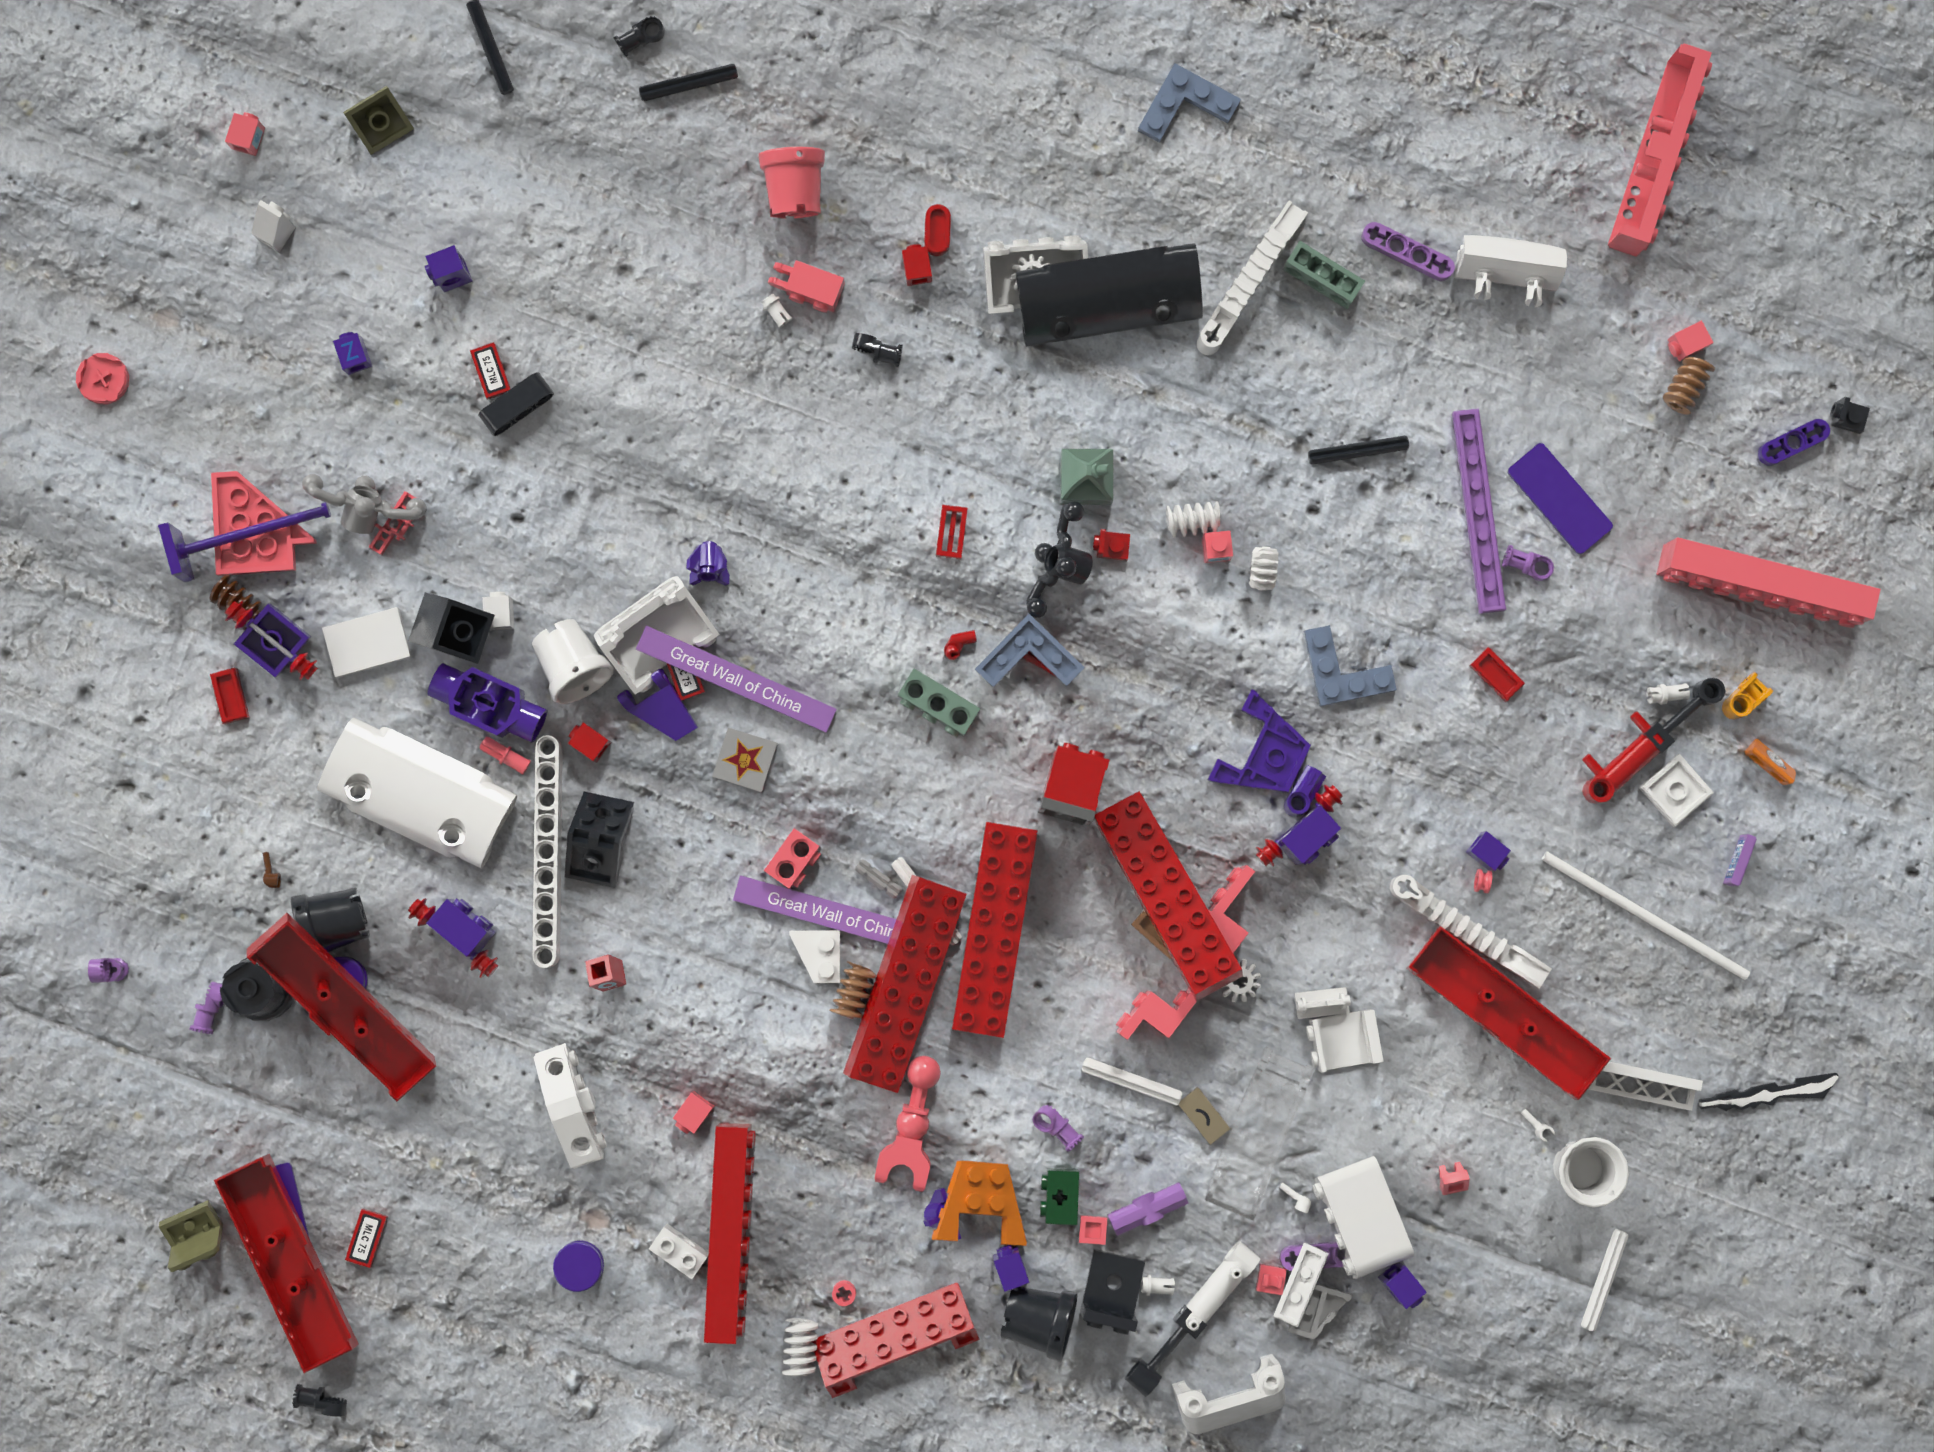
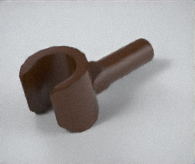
M269 852L262 853L265 865L263 882L269 888H280L281 875L280 873H272Z

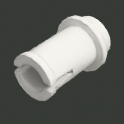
M771 294L762 301L763 310H767L778 327L781 328L784 326V323L785 325L789 323L792 317L779 302L780 297Z
M1151 1275L1142 1277L1141 1293H1146V1296H1150V1294L1173 1296L1175 1288H1164L1163 1286H1175L1174 1278H1152Z

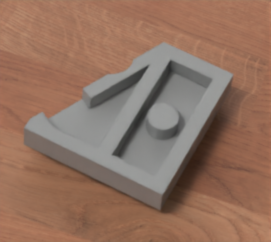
M1316 1284L1299 1327L1289 1324L1288 1332L1315 1339L1322 1332L1323 1327L1337 1315L1336 1313L1341 1307L1351 1300L1352 1295Z

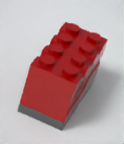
M1064 743L1063 746L1058 745L1052 758L1038 813L1089 826L1095 816L1099 792L1110 761L1104 758L1105 753L1090 750L1088 753L1080 752L1079 746L1070 743Z

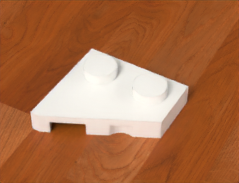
M840 930L789 931V935L813 983H840Z

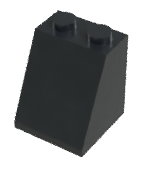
M425 592L408 641L478 664L495 615L446 597Z

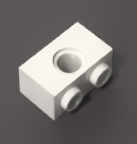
M669 1224L663 1227L649 1248L653 1253L691 1279H693L709 1256V1252Z

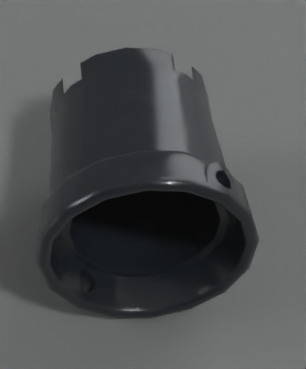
M356 887L311 897L305 894L291 897V909L294 920L327 952L370 937L369 930L362 932V930H366L365 924L368 922L360 895L352 896L357 894L358 890Z
M248 958L233 965L225 972L222 978L224 980L222 987H220V995L223 1003L231 1011L253 1021H270L280 1017L291 1007L294 1000L257 962L254 965Z
M1020 1286L1013 1290L1011 1289L1004 1313L1006 1325H1002L1001 1338L1046 1353L1048 1358L1061 1362L1066 1351L1078 1298L1077 1293L1071 1291L1054 1293Z

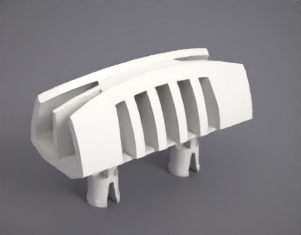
M1464 235V245H1461L1460 250L1457 252L1454 278L1476 281L1474 297L1478 299L1483 289L1484 300L1491 298V283L1527 287L1525 304L1529 306L1534 296L1535 307H1539L1542 305V290L1557 291L1564 278L1567 268L1566 249L1509 238Z

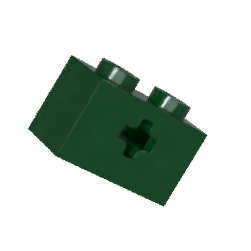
M1047 1168V1174H1042L1041 1190H1046V1201H1041L1040 1217H1045L1046 1224L1077 1225L1079 1170ZM1058 1190H1062L1063 1194L1067 1195L1066 1198H1062L1061 1203H1057L1056 1198L1052 1197V1195L1057 1194Z

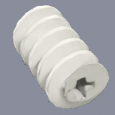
M1210 502L1205 503L1204 509H1202L1200 503H1195L1193 511L1190 504H1185L1183 512L1179 505L1174 506L1173 512L1167 505L1166 522L1168 531L1171 532L1173 538H1176L1178 530L1181 531L1183 537H1186L1188 529H1191L1193 536H1196L1198 528H1201L1203 534L1207 533L1208 527H1211L1213 532H1217L1220 526L1219 502H1215L1214 509Z
M802 1318L786 1319L785 1321L793 1323L791 1327L785 1328V1332L792 1334V1337L784 1339L785 1343L791 1344V1348L783 1350V1353L791 1355V1358L783 1360V1364L790 1366V1369L782 1371V1374L787 1376H807L816 1371V1366L810 1363L816 1361L817 1356L810 1352L817 1350V1345L811 1341L818 1338V1334L812 1332V1330L818 1328V1323Z

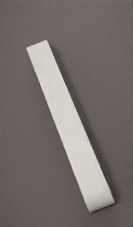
M549 735L539 738L535 747L533 961L541 968L553 967L560 959L563 747L558 739ZM553 741L555 750L552 754L546 755L543 747L546 742ZM547 767H553L555 776L553 779L546 781L543 778V771ZM552 793L555 798L554 803L549 807L544 806L542 801L544 795ZM550 818L554 822V829L546 833L542 829V824L546 819ZM550 844L554 849V854L551 858L545 859L542 855V849ZM549 870L554 878L551 884L545 885L541 877L545 871ZM547 896L553 900V907L549 911H545L541 907V901ZM548 922L553 927V932L551 936L544 937L541 934V927L544 923ZM544 949H549L552 952L553 957L548 964L542 962L540 958L541 952Z

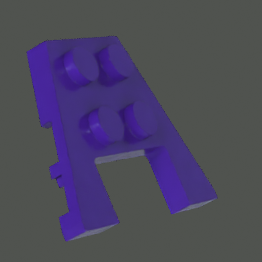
M1251 689L1241 711L1264 722V726L1242 770L1217 759L1207 780L1216 783L1289 792L1311 745L1288 722L1281 718L1255 690Z

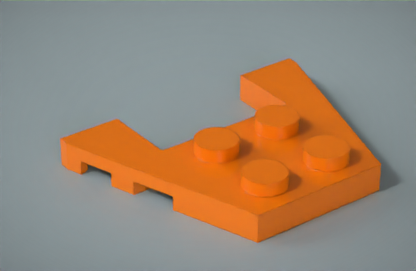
M957 1161L947 1190L948 1197L944 1208H941L938 1217L940 1221L937 1230L933 1232L932 1240L958 1241L959 1214L1001 1216V1245L1027 1246L1008 1164Z

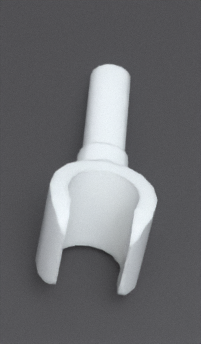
M1526 1109L1521 1112L1533 1125L1535 1134L1539 1139L1547 1142L1542 1136L1545 1129L1553 1135L1555 1134L1553 1128L1546 1124H1541Z
M1282 1183L1279 1188L1297 1200L1295 1209L1308 1213L1311 1206L1310 1199L1296 1193L1286 1184Z

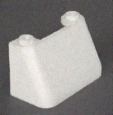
M675 576L662 583L596 631L594 638L600 649L636 695L639 692L643 693L650 689L653 685L652 673L667 665L663 661L636 650L646 626L692 646H703L704 648L712 645L720 634L680 578Z
M1273 1354L1260 1357L1261 1365L1259 1370L1251 1374L1255 1387L1207 1401L1201 1389L1192 1390L1186 1385L1185 1381L1172 1384L1186 1429L1190 1433L1201 1434L1281 1409L1286 1400L1284 1375L1280 1363Z

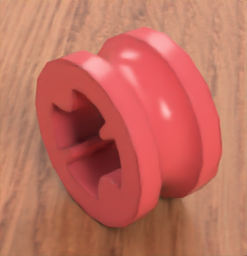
M1477 869L1474 879V892L1483 890L1484 893L1488 894L1492 884V871L1487 870L1484 873L1482 869Z
M843 1280L836 1283L832 1292V1298L836 1304L848 1306L855 1300L856 1288L850 1281ZM844 1287L845 1290L851 1291V1294H848L849 1299L844 1300L842 1296H837V1292L840 1293L839 1288Z

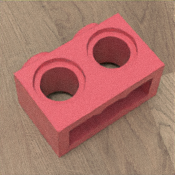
M794 828L764 871L787 888L791 889L793 886L798 888L806 877L803 871L808 864L813 867L821 856V853L818 852L821 847ZM801 842H805L809 846V853L805 857H798L795 853L796 845ZM787 863L791 864L794 868V874L790 878H783L780 874L781 866Z

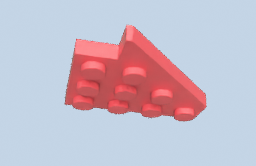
M238 471L211 473L214 536L288 516ZM299 524L217 546L215 547L216 575L296 571L295 545L317 544V541Z

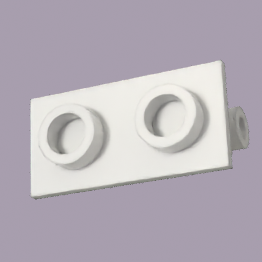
M1346 987L1294 993L1298 1019L1350 1013L1349 1006L1351 1001L1350 996L1347 995Z

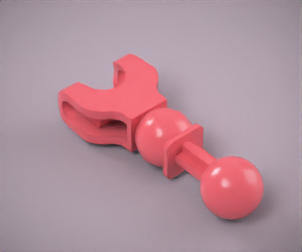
M929 1056L916 1057L908 1066L907 1077L913 1085L909 1104H903V1111L897 1117L896 1128L898 1132L896 1140L884 1147L879 1154L875 1182L885 1183L891 1168L904 1164L910 1167L914 1173V1190L919 1192L925 1190L931 1163L928 1155L922 1148L923 1136L927 1134L929 1129V1119L927 1117L929 1109L924 1107L928 1089L937 1084L941 1075L939 1064Z

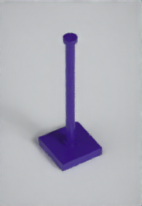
M325 502L321 503V506L190 544L184 542L182 532L170 523L160 524L158 528L171 574L183 582L195 580L189 561V554L323 516L329 518L331 517V512L328 504Z

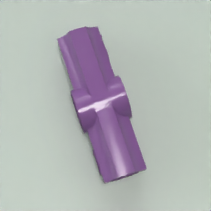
M1177 1182L1158 1192L1144 1194L1134 1199L1131 1204L1112 1211L1107 1215L1118 1236L1140 1225L1146 1226L1164 1217V1214L1188 1204V1200L1180 1183Z

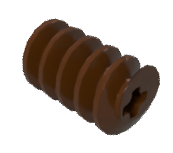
M231 575L223 576L212 588L209 597L210 602L217 604L218 609L226 611L234 601L239 604L243 600L242 607L245 610L253 608L251 619H255L261 612L259 608L262 602L257 601L252 604L253 594L244 597L247 589L243 587L237 591L236 588L239 582L234 581L229 584ZM246 624L242 627L243 630L247 629Z

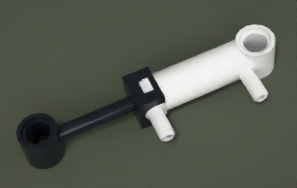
M1238 1241L1187 1305L1184 1304L1174 1316V1321L1179 1325L1177 1330L1149 1363L1143 1359L1138 1360L1127 1373L1125 1380L1142 1395L1148 1396L1162 1378L1156 1370L1187 1333L1194 1339L1200 1335L1207 1326L1208 1320L1243 1278H1246L1255 1269L1260 1261V1257L1241 1241Z

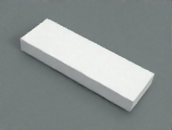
M1304 1242L1274 1317L1299 1327L1329 1255L1328 1252Z

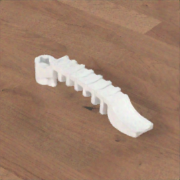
M1290 200L1287 202L1268 232L1264 235L1261 243L1256 247L1253 255L1248 259L1246 266L1242 268L1239 277L1234 280L1231 289L1226 292L1223 301H1220L1201 331L1197 340V348L1202 354L1213 355L1218 351L1237 321L1240 311L1244 310L1248 303L1247 301L1252 298L1255 289L1260 286L1263 277H1266L1276 259L1279 258L1284 247L1287 246L1307 216V211L1301 210L1292 204ZM1214 332H1217L1211 343L1206 341L1211 338Z
M1400 875L1391 881L1390 891L1394 897L1407 904L1418 914L1427 917V920L1443 927L1452 933L1454 937L1464 941L1466 945L1477 949V952L1480 954L1483 953L1488 956L1491 961H1496L1501 967L1540 989L1552 970L1549 966L1515 945L1510 946L1505 938L1501 940L1494 936L1495 933L1493 931L1488 932L1483 929L1480 923L1476 924L1470 920L1469 916H1463L1457 912L1458 909L1455 907H1449L1446 905V901L1434 897V893L1411 876ZM1406 881V887L1411 892L1404 891L1400 893L1399 891L1401 887L1398 885V882L1402 883Z

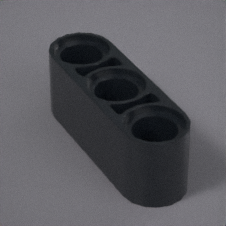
M536 372L484 407L478 416L491 434L498 436L550 400L554 392L541 374Z

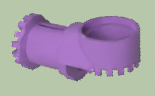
M1508 545L1505 552L1507 555H1504L1505 558H1503L1502 562L1503 567L1511 566L1520 569L1522 573L1530 575L1538 581L1546 580L1554 572V563L1548 557L1533 552L1525 553L1514 549L1512 545ZM1537 562L1547 564L1548 573L1546 575H1538L1535 572L1534 567Z
M121 958L91 959L88 963L89 980L91 983L124 980V977L129 973L128 963H125ZM117 967V972L110 973L109 969Z
M212 981L208 987L210 989H207L209 994L206 993L205 1004L196 1003L195 1008L197 1012L194 1024L190 1025L189 1030L199 1033L202 1030V1033L213 1034L212 1025L215 1013H218L219 1008L224 1005L220 995L221 983Z
M1041 1106L1033 1115L1035 1127L1042 1132H1049L1051 1136H1056L1066 1147L1065 1150L1067 1152L1071 1151L1075 1144L1077 1145L1084 1136L1076 1132L1068 1123L1069 1120L1067 1118H1063L1055 1108L1052 1109L1053 1106ZM1041 1114L1048 1116L1051 1124L1046 1123L1042 1119Z

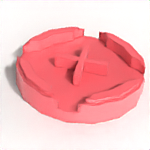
M96 353L81 362L76 372V384L82 395L89 401L108 405L118 401L125 394L129 386V373L127 367L117 357L108 353Z

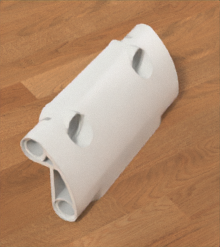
M355 717L349 721L338 739L317 786V791L338 801L341 800L351 812L357 813L446 857H460V859L479 868H483L492 851V843L511 813L518 795L495 785L488 775L392 729L387 727L378 729ZM362 795L363 798L355 799L353 796ZM453 839L457 842L450 844L447 843L446 840Z

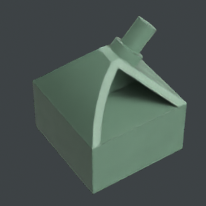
M1113 449L1061 450L1060 505L1070 502H1079L1081 505H1112Z

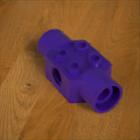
M442 663L434 673L427 693L428 696L449 705L450 715L501 738L511 733L531 743L538 737L548 713L547 709L525 700V693L522 689L474 667L463 672Z

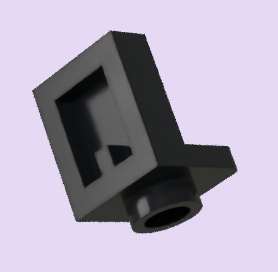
M1844 397L1835 402L1831 408L1830 417H1833L1831 426L1861 434L1864 432L1870 408L1852 403L1849 397Z

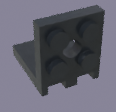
M583 792L567 833L565 878L612 888L616 887L621 843L634 810V802L596 793ZM598 816H605L606 818H605V819H600V818H597V817H598ZM588 858L594 859L598 863H592L588 860Z
M1093 1249L1080 1309L1081 1316L1087 1322V1326L1102 1329L1103 1325L1112 1327L1114 1332L1128 1335L1129 1331L1136 1332L1138 1321L1134 1313L1145 1260ZM1111 1274H1117L1121 1277V1284L1115 1289L1108 1287L1106 1284V1280Z

